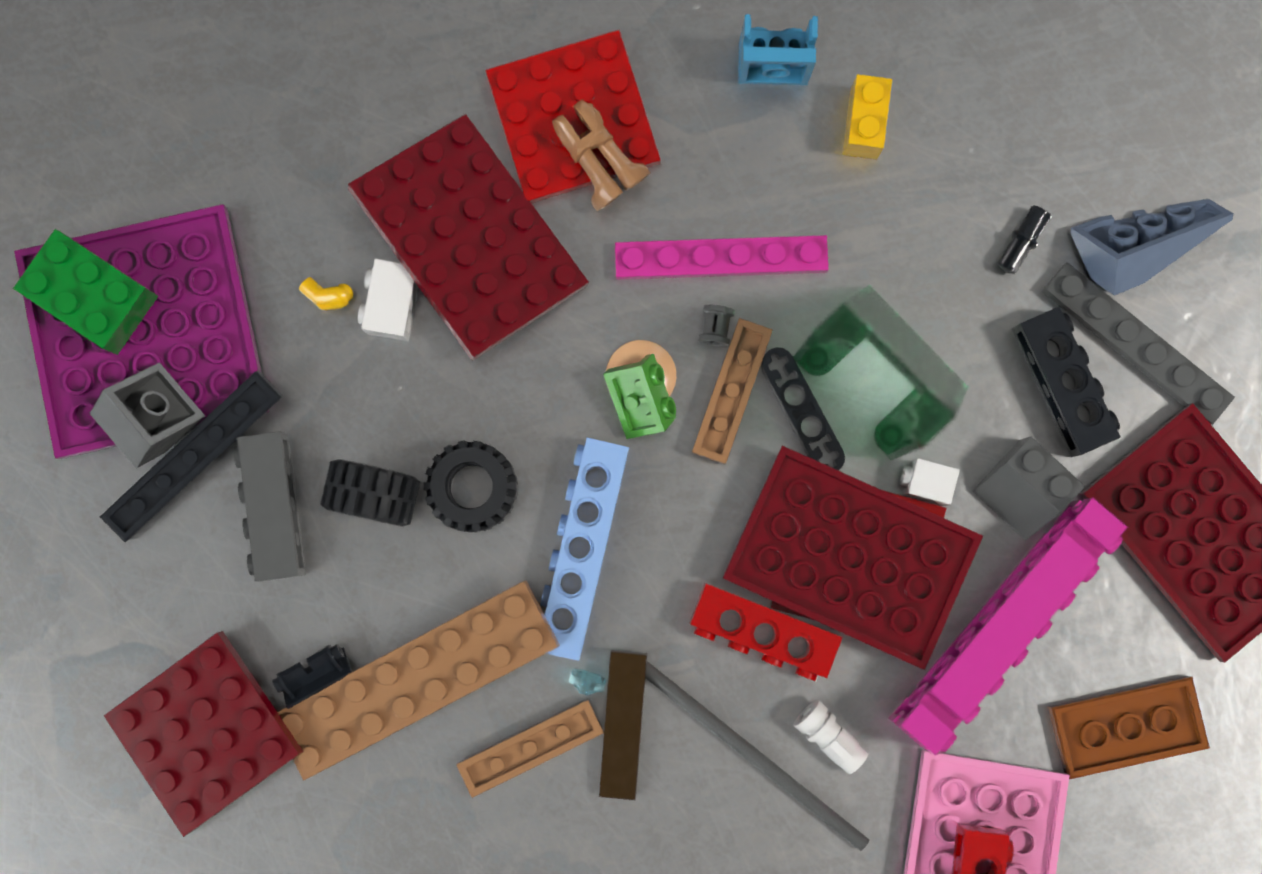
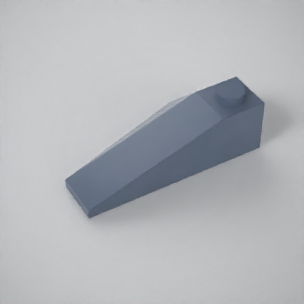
M1210 199L1168 205L1166 211L1161 213H1146L1145 210L1133 211L1131 218L1114 220L1112 215L1098 217L1072 227L1071 236L1091 280L1112 295H1117L1147 282L1233 220L1234 213Z

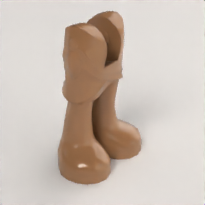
M581 99L573 108L580 121L588 130L578 136L573 126L562 114L552 120V124L557 136L571 154L574 162H579L594 186L591 202L598 212L622 195L623 191L591 151L592 149L598 148L613 168L625 191L637 185L649 176L651 172L643 163H633L624 155L613 141V136L603 125L604 122L599 111L594 108L593 104Z

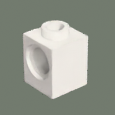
M919 458L911 461L910 466L905 465L900 478V485L904 486L902 495L941 506L951 505L960 469Z

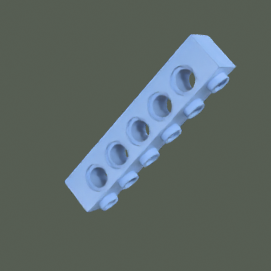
M588 437L586 438L585 446L578 444L574 465L580 466L577 480L570 479L565 500L571 501L568 515H561L557 531L558 536H563L560 551L553 549L549 564V571L555 572L552 586H544L540 606L546 607L545 617L560 644L559 647L547 654L576 661L580 660L629 447ZM593 468H600L607 475V480L601 487L594 488L586 482V475ZM584 503H593L598 508V517L591 523H584L578 517V509ZM579 537L587 539L590 544L589 554L581 559L575 558L570 553L571 542ZM570 572L576 573L582 580L581 589L575 594L565 592L561 585L564 575ZM565 608L573 614V624L571 627L561 629L554 624L553 615L557 609Z

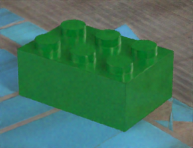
M54 229L13 288L102 349L117 355L158 298L157 294L57 229Z

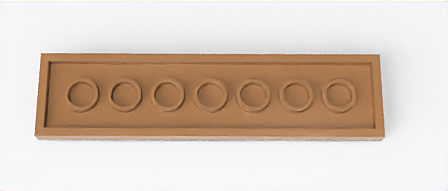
M527 580L348 674L340 681L290 709L286 707L277 712L304 751L294 758L293 761L304 781L559 647L560 644Z

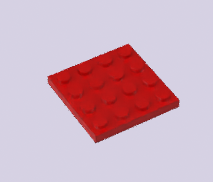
M619 30L485 70L527 201L535 203L593 185L580 163L574 162L571 154L557 136L552 124V120L562 114L573 126L578 136L588 130L580 121L573 108L581 99L593 104L594 108L599 111L604 122L603 125L613 136V141L631 162L643 163L647 168L661 164L656 143ZM598 148L592 149L591 151L612 179L617 178L616 173Z

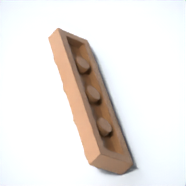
M739 318L692 450L693 454L724 465L726 464L773 329Z
M589 699L458 762L456 766L473 798L603 734L604 730Z

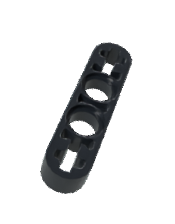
M776 347L766 352L761 362L762 372L807 457L819 462V459L823 456L821 449L817 446L812 450L809 444L818 442L827 435L830 442L823 443V446L828 453L833 451L836 453L837 458L833 460V468L839 471L845 463L844 451L791 353L784 348ZM774 355L778 360L782 358L786 360L787 363L783 366L786 377L791 373H794L796 377L795 379L787 380L781 387H778L775 382L782 379L777 369L771 371L768 367L772 362L771 356ZM797 386L802 389L804 400L800 405L795 406L787 403L784 392L788 387ZM807 417H814L820 422L821 431L815 437H808L802 432L801 423Z

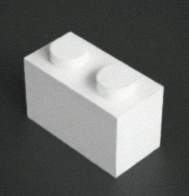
M374 259L373 268H368L366 272L365 289L369 290L366 303L362 302L360 305L358 323L362 324L361 329L366 334L409 341L419 287L402 263Z

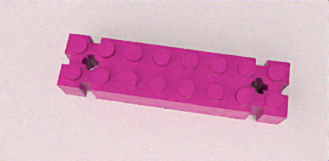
M1094 498L1084 499L1083 501L1076 500L1069 503L1053 522L1054 525L1051 529L1042 535L917 683V687L910 696H906L888 719L920 747L936 756L939 751L944 753L953 745L957 738L954 730L961 721L969 724L980 712L981 707L979 703L987 694L992 696L1001 688L1005 681L1002 676L1010 666L1017 667L1029 653L1026 647L1035 637L1040 639L1048 632L1052 626L1050 619L1058 609L1063 611L1073 602L1076 597L1074 590L1082 581L1086 583L1095 576L1100 568L1097 564L1099 562L1098 558L1103 552L1110 555L1121 545L1123 541L1121 534L1126 530L1127 526Z

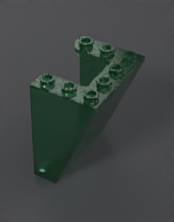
M868 285L843 302L810 334L793 358L806 373L812 376H823L830 372L867 337L908 379L915 389L883 418L874 430L876 445L892 461L925 447L956 417L969 386Z

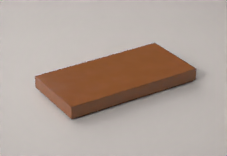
M1191 676L1048 707L1063 771L1070 775L1069 780L1210 749Z

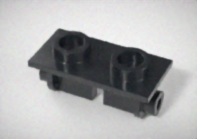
M338 644L333 647L327 645L324 649L306 658L309 667L304 668L299 662L277 673V678L273 679L272 682L278 693L283 692L288 709L352 673L344 647L340 648Z

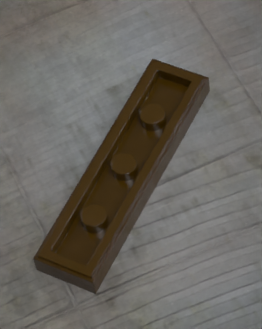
M611 650L599 797L636 800L648 653Z

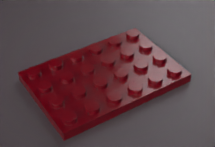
M466 114L348 183L349 192L472 361L587 287L589 283L532 203L525 198L521 188Z
M1191 403L1088 486L1080 495L1083 499L1094 498L1127 526L1126 530L1121 534L1123 538L1121 544L1219 662L1226 663L1262 632V484L1198 408Z
M782 445L722 578L925 670L983 535Z

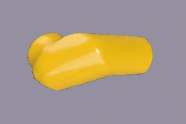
M311 277L306 278L298 289L317 307L325 311L347 306L354 295L352 288L347 284L341 283L338 286L323 289Z

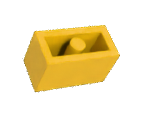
M856 75L850 89L842 155L878 159L884 149L892 79Z

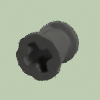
M704 305L703 312L706 313L703 334L699 335L698 341L715 346H729L730 339L727 338L730 317H734L735 310L720 305Z

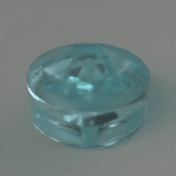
M579 668L572 669L569 682L575 686L579 693L584 695H591L596 692L603 693L607 682L605 677Z

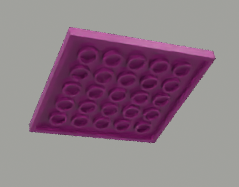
M224 204L72 238L158 295V298L118 355L102 349L23 296L55 459H64L117 447L90 415V412L104 389L157 363H160L202 411L205 418L255 371L259 370L261 372L229 214ZM44 244L14 251L19 278H21Z

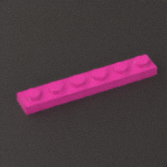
M827 235L615 242L616 280L827 273L829 270Z

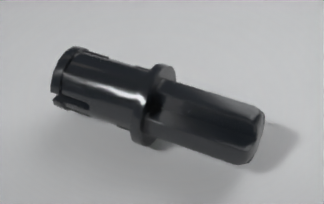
M1035 205L1030 207L1019 229L1011 233L1013 239L998 262L1003 271L1010 274L1017 273L1030 250L1037 247L1038 243L1036 240L1047 222L1051 219V214L1048 211Z

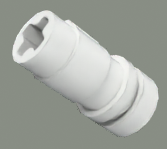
M817 699L799 714L793 725L803 735L807 733L806 738L811 743L816 742L820 749L848 775L852 774L866 761L868 753L843 726H840L835 721L836 716L832 712L827 713L828 708Z

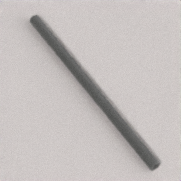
M647 661L646 679L857 849L862 851L867 846L869 839Z

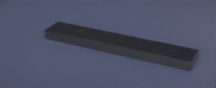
M259 370L255 371L113 503L100 518L124 542H127L237 440V437L246 432L274 406L283 395Z

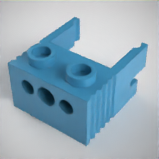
M745 14L739 41L738 84L808 85L816 64L815 44L818 38V16H812L806 31L799 28L771 31L763 27L751 28L750 15Z

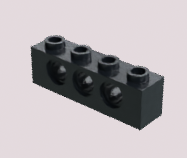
M1059 306L1012 328L1070 456L1083 455L1121 438L1118 432L1120 429L1118 418L1112 410H1108L1102 398L1105 395L1102 384L1097 378H1093L1087 366L1089 364V357L1085 349L1077 344L1072 334L1074 326L1068 314L1063 313ZM1048 340L1055 341L1059 345V357H1054L1048 352ZM1064 372L1070 373L1074 377L1075 387L1073 390L1064 386L1062 382ZM1080 404L1086 406L1090 411V419L1087 423L1078 417L1077 410Z

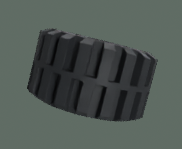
M464 440L459 441L454 446L448 445L443 448L445 450L440 455L436 454L432 459L434 463L431 468L427 467L425 474L428 476L427 482H424V490L427 493L425 498L427 505L431 507L432 513L437 519H440L443 524L450 528L469 533L487 531L505 520V516L511 513L514 500L517 499L518 481L513 471L514 468L501 452L491 445L473 440V442H467ZM467 466L483 468L490 475L493 484L489 499L477 508L460 506L451 494V483L454 476L459 470Z
M338 459L330 461L320 505L326 510L403 527L411 524L420 481L414 476Z

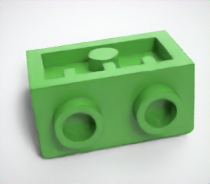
M654 354L646 355L637 363L610 368L603 374L626 439L665 432L676 419L675 402L668 395L664 384L665 375L663 368L660 364H657Z

